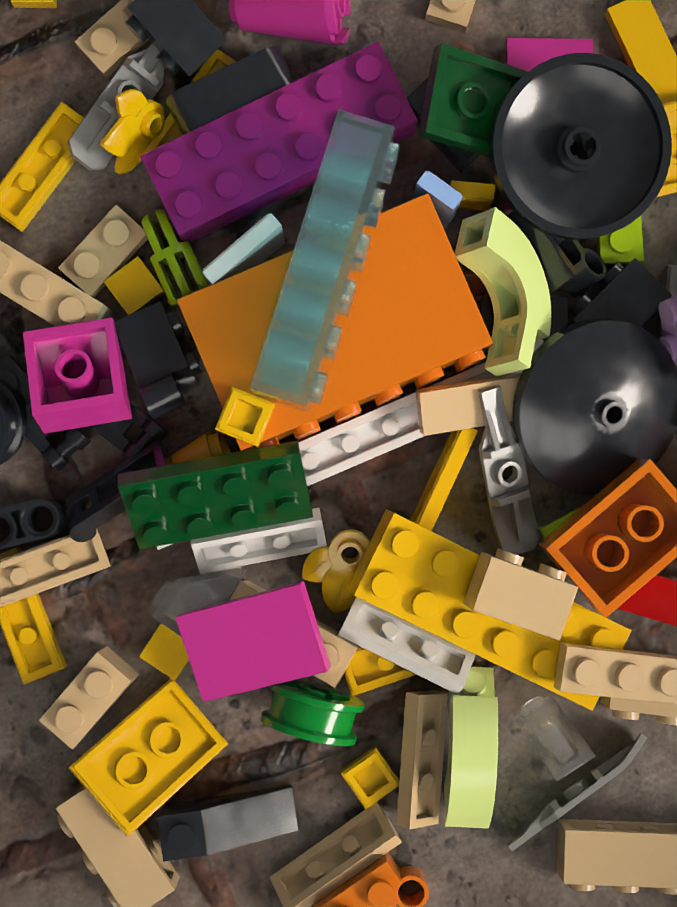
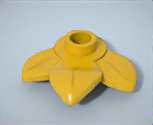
M136 89L126 90L116 96L115 104L120 118L100 141V146L103 149L117 156L115 162V172L117 174H126L140 163V156L144 154L149 142L161 134L165 125L162 105L154 100H146L142 92Z
M344 530L337 533L332 538L329 546L314 549L307 556L303 565L302 578L310 582H322L323 599L330 610L335 613L350 608L356 598L347 588L370 543L369 539L357 530ZM347 547H354L359 553L354 558H346L342 551Z

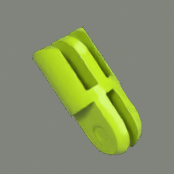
M158 209L155 212L170 245L169 247H165L158 229L149 214L143 217L141 223L154 251L150 261L172 307L178 304L177 299L179 298L164 267L165 265H169L183 296L194 293L192 284L180 260L185 257L199 289L201 290L209 285L188 241L181 242L168 213L163 209Z

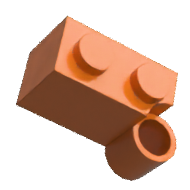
M388 852L315 903L313 907H397V904L400 907H423L428 900L429 889L426 877L419 868L415 866L399 868ZM408 880L417 881L422 885L420 891L412 896L402 894L399 888Z

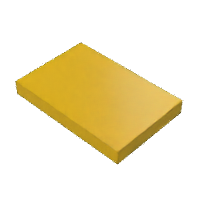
M170 678L68 768L123 834L129 836L227 746L228 743L176 681Z

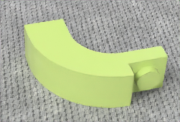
M494 207L462 220L455 256L459 262L472 270L481 279L490 295L494 311V326L491 336L493 344L488 350L485 369L495 376H500L530 368L535 341L550 336L551 301L544 270L531 243L512 220Z
M471 667L460 693L457 695L449 691V754L444 783L445 827L489 828L494 808L498 764V697H495L494 668Z

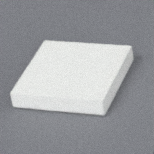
M272 213L265 215L203 268L202 273L208 283L213 285L264 262L285 244L282 225Z

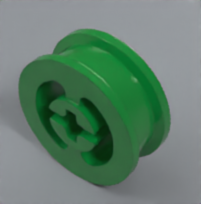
M292 680L269 686L274 693L270 709L264 710L261 713L260 720L262 723L279 732L316 743L334 746L355 745L357 735L352 732L356 713L364 711V701L340 690L302 680Z

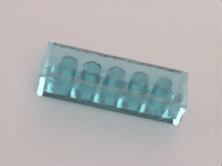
M341 109L338 110L250 389L256 396L305 412H309L312 403L321 404L328 382V374L322 372L325 359L334 361L342 337V328L336 326L340 314L349 315L357 282L351 280L354 270L363 271L371 236L365 233L368 226L377 227L384 204L383 199L386 190L380 189L381 182L390 185L398 160L397 155L400 145L393 143L395 126Z

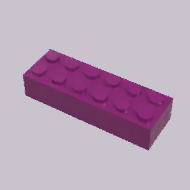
M378 41L140 157L182 242L188 241L191 243L414 135L417 118Z

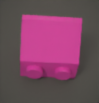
M113 317L23 332L32 416L44 434L132 419L127 378Z

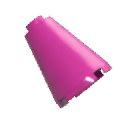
M229 0L232 22H237L242 31L335 46L346 44L349 38L350 28H342V18L344 15H350V0Z

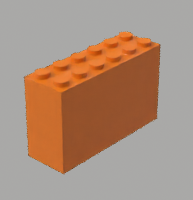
M429 193L177 299L222 408H224L232 387L276 404L259 447L236 438L241 451L280 444L278 440L293 434L297 441L321 431L319 423L335 417L337 424L361 414L360 411L362 409L360 406L375 400L377 407L401 397L403 393L401 388L414 383L417 389H421L441 380V377L444 376L443 370L454 366L458 373L481 363V360L486 358L484 352L493 344Z

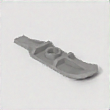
M152 42L146 50L128 56L67 142L71 157L89 171L104 169L113 157V154L100 146V141L120 118L117 113L115 98L118 94L122 93L123 87L131 86L142 92L146 100H152L163 85L164 67L156 58L160 51Z
M498 385L478 391L485 425L478 449L491 519L499 547L502 550L519 555L535 549L541 535L537 529L538 525L533 511L524 455L517 443L514 429L510 426L502 389ZM508 466H513L512 475L507 480H503L502 473L504 469Z
M639 733L631 745L590 770L595 779L588 784L582 778L563 792L567 800L562 804L555 797L552 798L525 832L508 844L510 850L513 852L531 837L620 774L632 762L647 737Z

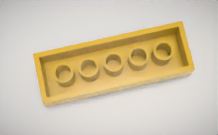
M387 509L385 510L347 588L354 596L593 711L600 696L560 692L553 687L560 643L623 650L632 630L575 602L572 604L560 640L474 611L464 605L463 602L480 555Z

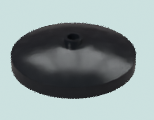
M572 53L554 57L537 65L520 78L506 94L497 110L489 142V155L493 176L501 195L510 208L523 221L535 229L551 236L572 240L597 238L613 233L640 217L650 207L663 187L668 174L672 153V138L668 117L661 100L651 85L638 72L623 62L593 53ZM574 144L578 147L579 157L578 155H572L570 151L571 145Z
M608 318L583 320L553 334L534 352L531 366L522 371L514 394L513 427L522 454L538 474L554 485L574 493L591 495L598 494L637 459H651L656 464L666 452L677 429V367L666 347L643 328L624 321Z

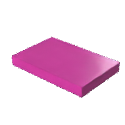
M304 581L191 610L175 617L203 702L325 673L331 668Z

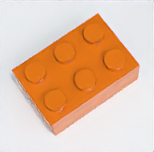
M637 459L538 545L561 571L567 573L566 578L578 587L579 593L592 608L607 618L677 558V489L651 459Z

